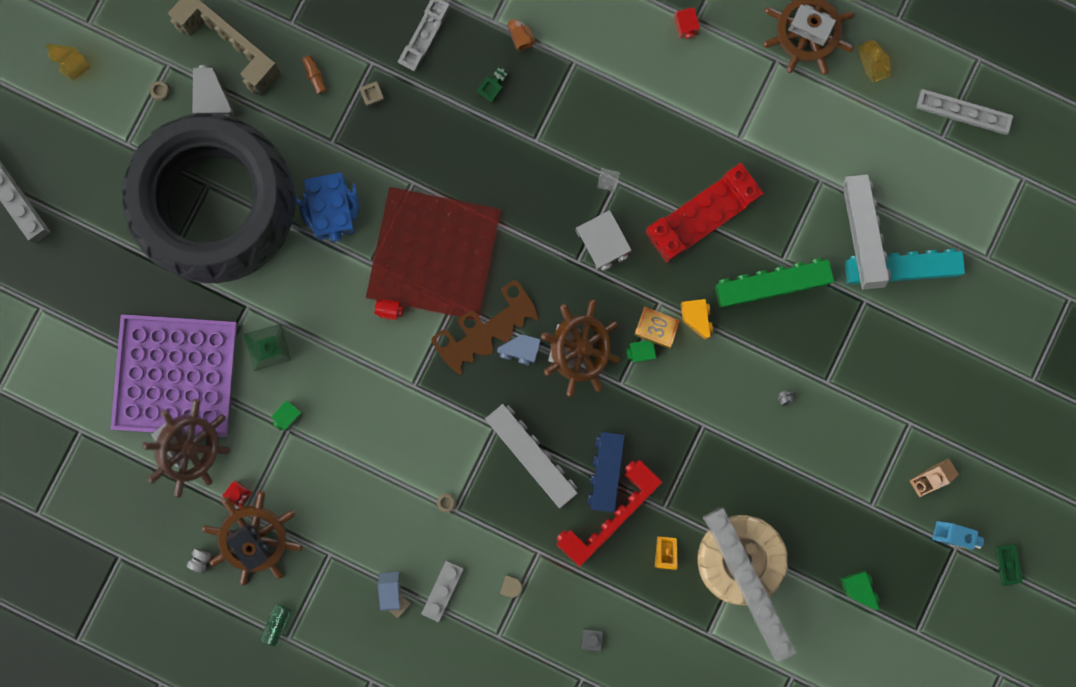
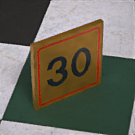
M644 307L634 335L670 349L680 320Z

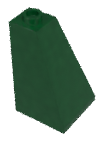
M282 324L244 334L254 371L291 361Z

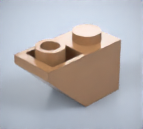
M948 458L912 478L910 483L918 496L921 497L951 483L959 474Z

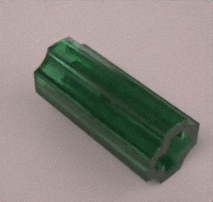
M274 604L260 639L261 642L270 646H277L291 609L280 604Z

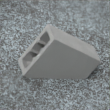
M207 65L193 68V114H220L234 117L232 107L213 68Z

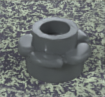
M785 390L778 394L777 402H780L781 406H787L796 400L794 397L795 393Z

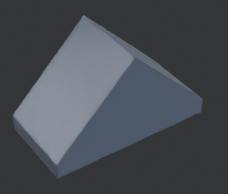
M399 572L380 573L378 580L380 611L400 610Z

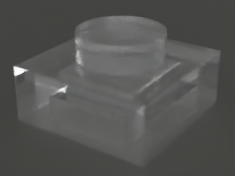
M602 168L597 188L616 192L620 172Z

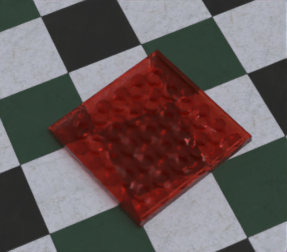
M389 187L366 299L401 302V306L455 317H462L467 312L474 311L479 317L501 209ZM468 316V317L465 318V319L475 320V318L472 317V316Z

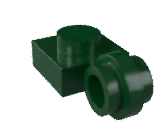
M498 67L493 74L495 79L492 80L487 76L476 92L493 103L503 89L498 82L503 83L509 73H507L504 67Z

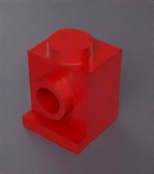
M233 481L222 497H228L234 506L242 507L253 492L239 481Z

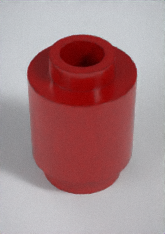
M377 300L374 314L379 316V318L398 321V318L403 316L404 307L398 301Z

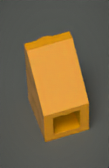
M706 299L682 302L683 323L703 339H709L710 334H713L712 323L708 322L710 305L706 304Z

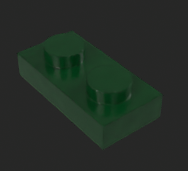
M1016 544L996 546L995 551L1001 585L1023 583Z

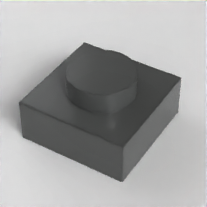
M583 629L581 649L601 651L603 631Z

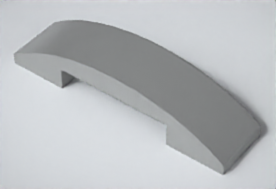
M430 0L417 30L398 60L399 64L413 71L417 69L440 29L450 6L449 3L443 0Z

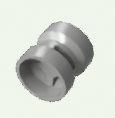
M194 548L193 558L188 562L187 567L198 573L205 574L207 562L211 560L212 555Z

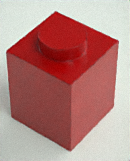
M694 7L675 13L674 19L680 39L696 37L700 26Z

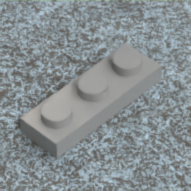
M447 560L445 561L421 613L422 615L437 622L440 621L464 568Z

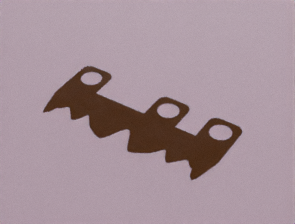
M511 281L501 290L510 306L485 324L482 323L474 311H469L459 318L458 323L467 336L458 343L455 342L447 330H442L432 337V344L446 364L458 374H462L460 368L462 361L474 362L473 353L479 355L493 353L492 337L508 343L513 334L514 324L522 328L524 317H532L538 321L534 305L518 281ZM510 286H516L519 289V295L516 298H510L507 295V289ZM472 316L475 318L476 325L473 328L465 327L464 319L466 317ZM445 335L449 338V344L446 347L438 346L437 338L439 336Z

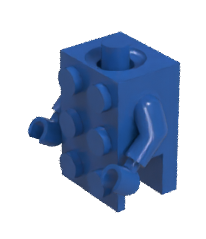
M342 172L305 179L306 194L303 193L304 199L299 200L296 194L295 202L299 205L301 217L309 229L314 230L315 237L318 240L330 238L331 242L341 241L344 235L356 233L354 221L358 217L360 208L356 194V184L353 183V190H348Z

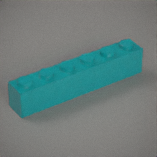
M946 249L944 253H937V250L925 251L926 254H918V251H912L902 256L899 253H889L887 262H885L886 268L890 270L891 275L888 282L962 276L965 274L963 251L956 252V249ZM850 256V259L845 261L847 285L861 284L856 256Z

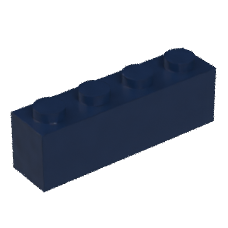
M601 432L600 436H596L595 447H598V455H594L593 466L596 467L595 474H591L590 486H593V493L588 495L587 505H591L590 509L608 512L615 511L624 435Z

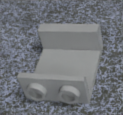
M610 210L576 228V233L583 240L596 265V270L602 269L604 271L613 266L612 262L616 260L622 262L629 258L628 254L631 253V248Z

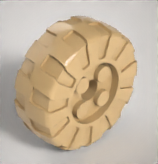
M747 515L728 517L767 596H772L779 589L786 576L788 567L787 550L779 533L771 525L756 517ZM708 530L698 550V568L703 582L721 600L735 605H747L710 530Z

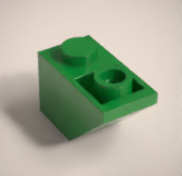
M860 571L840 578L846 597L870 609H879L878 604L880 601L876 592L873 593L871 588L873 581L869 574Z

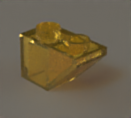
M875 40L857 45L865 72L873 82L891 77L890 58Z
M55 44L46 45V48L49 50L47 55L53 62H58L60 65L58 70L64 77L68 76L74 80L91 68L75 47Z

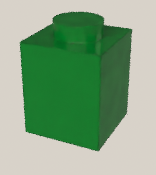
M648 340L630 343L629 348H626L628 360L631 359L632 364L656 359L654 344Z
M286 400L271 416L274 420L272 424L280 431L282 429L288 431L303 413L290 401Z

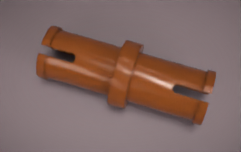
M313 56L304 57L301 61L308 73L307 78L311 80L316 94L325 93L328 89L321 77L322 72L318 70Z

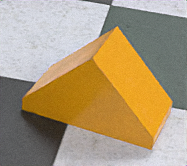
M657 537L655 567L677 570V538Z

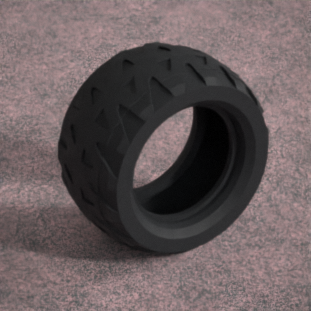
M192 114L161 125L137 147L124 176L122 187L123 211L133 239L143 253L155 264L179 278L197 283L215 284L237 280L250 275L264 266L282 247L290 231L295 212L294 183L284 158L275 145L258 129L244 121L225 115ZM222 157L242 164L250 173L254 187V198L251 211L241 227L230 236L215 242L197 243L181 238L173 228L168 214V196L177 176L192 163L205 158Z

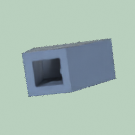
M520 335L500 346L497 353L501 354V358L511 360L513 357L519 359V363L530 365V362H535L540 339Z

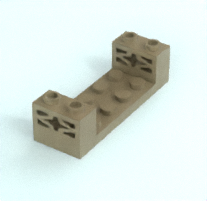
M179 0L168 12L172 18L170 22L181 34L186 32L191 36L204 21L209 28H214L225 41L229 39L233 48L239 53L243 51L250 63L241 72V76L244 79L242 82L253 94L257 92L262 95L281 74L271 59L200 0Z

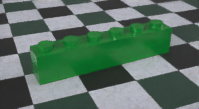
M823 258L812 260V263L807 265L804 262L793 264V268L786 269V266L775 268V271L770 273L767 270L756 272V276L749 277L748 274L738 276V280L730 281V278L719 280V284L715 286L719 308L830 285L834 282L829 260L823 261Z

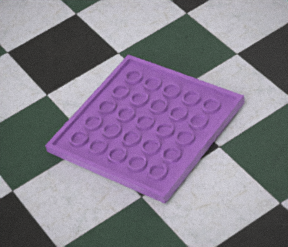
M121 314L110 430L154 433L166 423L161 415L163 410H168L173 419L181 415L190 414L193 400L197 398L201 401L199 417L211 423L220 414L226 416L225 421L215 430L218 437H228L237 322ZM188 425L184 427L185 430H186V431L184 432L185 435H186V432H187V427H188ZM196 425L194 435L202 431L199 425Z

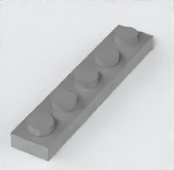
M925 89L920 91L916 109L1004 135L1009 133L1013 115Z

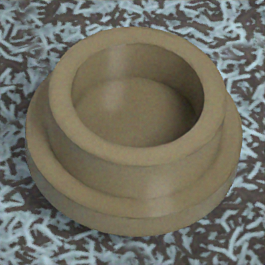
M442 494L437 499V507L440 511L449 513L456 507V499L451 494Z

